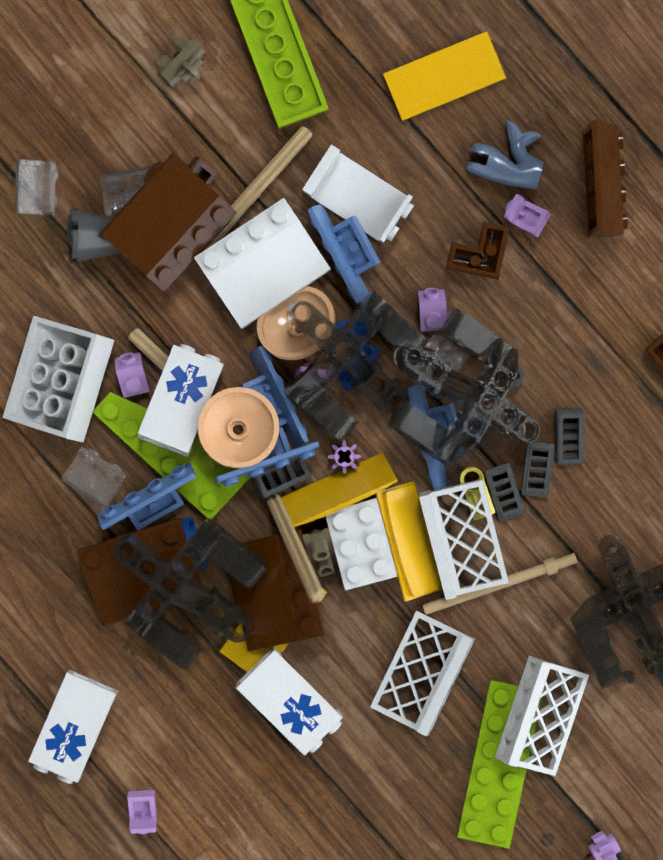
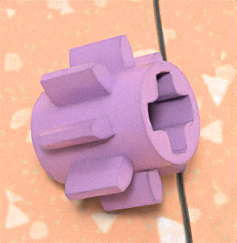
M343 440L342 447L340 448L333 444L332 447L336 451L335 455H328V458L335 459L336 461L332 468L335 469L338 465L342 466L343 473H346V467L350 465L356 469L357 466L353 463L354 458H361V455H354L353 452L357 445L354 444L351 448L346 447L345 440ZM342 450L345 452L349 450L351 452L349 455L351 461L349 463L345 461L339 463L338 459L340 456L338 451Z
M600 831L591 836L593 843L588 845V848L595 860H618L616 854L621 852V849L612 833L606 836L603 831Z

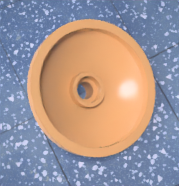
M306 286L258 318L257 334L264 348L277 358L285 360L306 358L319 351L330 339L335 327V310L331 301L323 292Z
M232 387L216 393L206 402L198 420V435L203 449L214 461L230 468H246L263 461L272 452L279 435V420L273 405L261 393L245 387ZM241 426L243 433L236 435L233 432V428Z

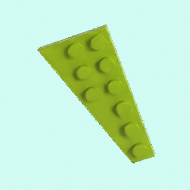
M110 392L93 410V413L162 477L170 474L179 465L191 463L196 477L176 490L209 520H212L250 478L248 474L239 477L240 482L228 487H224L223 483L217 485L216 477L240 468L226 467L214 461L203 449L198 431L192 443L189 457L139 439L138 431L147 408Z

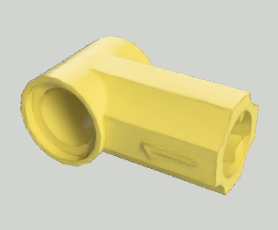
M474 466L463 468L459 473L460 484L465 483L464 476L470 471L476 472L478 478L483 479L491 514L496 513L482 472ZM479 487L467 489L464 494L466 500L475 506L481 497ZM483 502L479 506L482 510H484ZM476 511L472 518L477 520L485 518V516Z

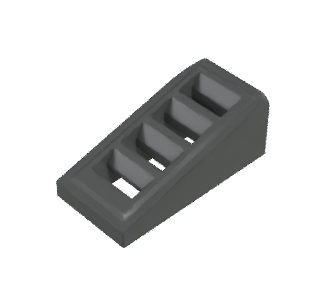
M579 407L556 408L557 465L584 464V411ZM576 418V421L563 422V419ZM576 428V432L563 433V429ZM563 440H577V443L563 444ZM577 450V454L563 455V451Z
M526 442L521 495L548 497L554 444ZM532 450L546 452V457L532 456ZM531 461L545 462V468L530 466ZM529 473H544V478L529 477ZM528 482L543 484V489L528 488Z
M300 457L289 460L290 464L285 466L291 480L289 482L286 481L281 468L275 469L274 465L264 469V474L250 478L260 500L311 478L312 476L305 461L300 460ZM295 462L298 471L301 475L298 478L296 477L291 466V463ZM275 471L276 476L281 484L278 487L276 486V483L271 475V472ZM265 476L267 483L271 489L269 491L266 490L265 485L261 479V477Z
M510 463L484 470L483 473L499 521L524 514L525 511ZM506 473L507 478L493 482L492 477ZM506 483L510 484V488L498 492L495 490L497 486ZM513 493L514 498L499 502L498 497ZM516 503L517 508L502 512L501 507Z

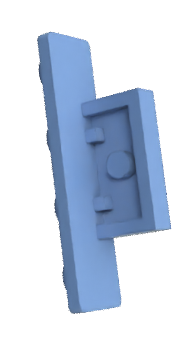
M322 204L309 208L310 222L319 231L325 250L331 254L337 273L343 277L347 285L349 296L357 304L371 299L359 274L381 262L356 215L334 226Z
M263 345L249 352L260 377L246 382L239 387L255 390L271 402L278 416L279 427L284 426L293 447L298 448L309 442L307 430L300 423L296 415V407L285 392L284 382L274 369L270 353L265 350Z
M423 384L410 386L407 388V399L409 405L413 408L415 416L414 426L421 438V452L429 468V481L433 485L434 490L447 488L450 485L443 461L467 455L454 405L450 403L429 409Z
M281 427L279 428V435L274 449L263 461L254 466L240 468L216 477L217 485L223 483L224 487H228L240 482L239 477L248 474L250 478L257 477L265 473V468L273 465L275 469L285 467L290 464L289 460L300 457V460L311 458L316 455L315 451L319 449V443L314 442L291 451L284 429Z
M192 464L179 465L167 476L152 480L144 489L138 492H131L123 501L116 505L105 507L98 514L99 525L102 530L127 516L136 529L140 530L184 505L183 499L176 489L196 477Z

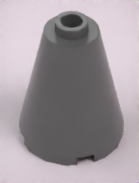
M76 209L69 210L67 243L72 247V251H68L70 263H79L121 253L100 234L113 218Z

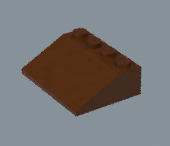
M594 120L583 130L588 238L621 236L624 234V229L628 228L627 213L622 211V203H626L625 186L621 187V176L625 175L624 160H620L619 149H623V134L618 133V126Z
M172 153L103 228L100 234L165 292L194 260V257L207 246L237 212Z
M182 517L77 550L85 579L103 625L205 594L199 571L194 563L187 542Z
M303 529L296 530V533L308 557V553L302 536L304 535ZM281 534L225 547L248 651L326 634L319 600L317 602L310 601Z

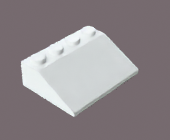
M284 198L194 257L241 329L331 270Z
M33 316L2 418L66 439L84 442L114 340Z

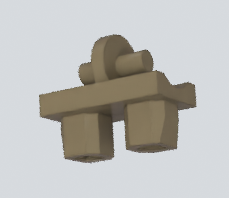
M180 36L173 46L179 54L173 60L164 55L156 62L157 67L161 71L160 74L173 88L181 80L186 83L192 76L197 80L202 77L197 70L203 65L201 59L206 54L205 50L194 38L189 40Z
M329 528L323 530L314 529L309 534L302 535L313 570L318 569L320 577L335 573L333 565L337 564L338 561Z

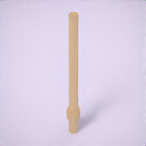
M575 553L555 560L552 557L544 560L543 564L508 575L509 583L457 595L456 598L446 600L444 597L423 604V608L427 615L544 574L549 576L558 573L559 569L578 562Z

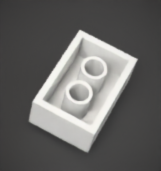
M376 497L354 503L326 516L345 590L398 577Z

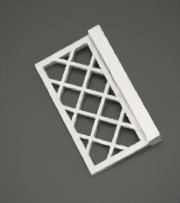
M483 479L439 490L420 492L419 499L445 599L449 600L456 598L457 595L509 583ZM479 487L481 497L476 506L462 498L467 489ZM462 491L459 496L454 492ZM448 494L457 499L450 512L439 506L438 496ZM459 502L473 509L466 522L453 515ZM482 502H483L484 510H482V509L479 508V506H480V504H481ZM476 511L487 518L488 523L483 531L469 524ZM441 512H442L443 514L447 515V517L445 518L444 522H443V518H442ZM450 518L463 525L457 537L446 532L445 525ZM466 527L480 535L473 547L459 540ZM488 528L490 530L491 536L486 534ZM483 537L493 542L494 549L489 557L476 550ZM448 538L454 541L451 547L449 545ZM456 544L470 551L463 563L452 556L451 552ZM473 553L486 560L479 573L466 566ZM495 553L498 562L492 559ZM491 563L500 569L502 578L490 580L482 574L488 564ZM455 564L460 567L458 572H456ZM463 569L476 576L472 585L460 587L458 577ZM479 579L485 581L482 583H477Z
M416 611L370 707L417 730L418 733L424 736L430 735L475 638ZM419 618L429 623L433 634L418 639L415 627ZM434 626L442 629V631L436 632ZM448 632L457 637L451 648L442 650L437 635ZM413 633L415 640L408 642ZM434 637L439 652L424 656L419 641ZM416 643L421 658L407 663L403 653L405 647ZM450 651L447 659L445 660L443 653ZM440 655L443 662L441 671L430 674L426 659ZM400 658H401L403 664L397 666V664H398V662H399V660H400ZM422 661L427 676L413 681L408 665ZM404 667L409 682L395 687L392 678L393 672ZM439 675L434 684L432 677ZM428 679L432 690L429 696L419 699L414 683ZM390 682L391 689L385 690ZM411 685L415 700L401 705L397 689ZM393 691L397 707L386 709L378 705L383 694ZM427 699L424 707L422 708L420 701ZM417 703L420 715L416 723L406 719L403 707ZM399 709L401 716L392 711Z
M529 656L495 758L514 767L519 766L555 776L589 674ZM550 669L555 670L558 679L548 685L546 682ZM574 676L579 677L576 687L569 691L566 681ZM561 685L564 695L554 701L551 691ZM546 695L549 705L539 711V700L542 696ZM567 701L569 705L568 711L563 716H560L557 707ZM552 711L556 720L545 726L542 716ZM537 720L541 730L530 736L531 724ZM559 726L561 731L559 738L552 742L549 732ZM544 736L547 746L537 752L533 742ZM529 746L532 756L524 761L520 760L523 749ZM548 752L552 755L549 768L544 767L540 760Z

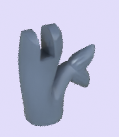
M506 120L508 140L511 144L510 149L516 164L490 145L482 143L472 144L469 152L487 157V164L485 166L480 163L467 161L465 170L493 182L537 189L544 162L530 155L526 147L541 137L539 133L534 131L522 133L515 123Z

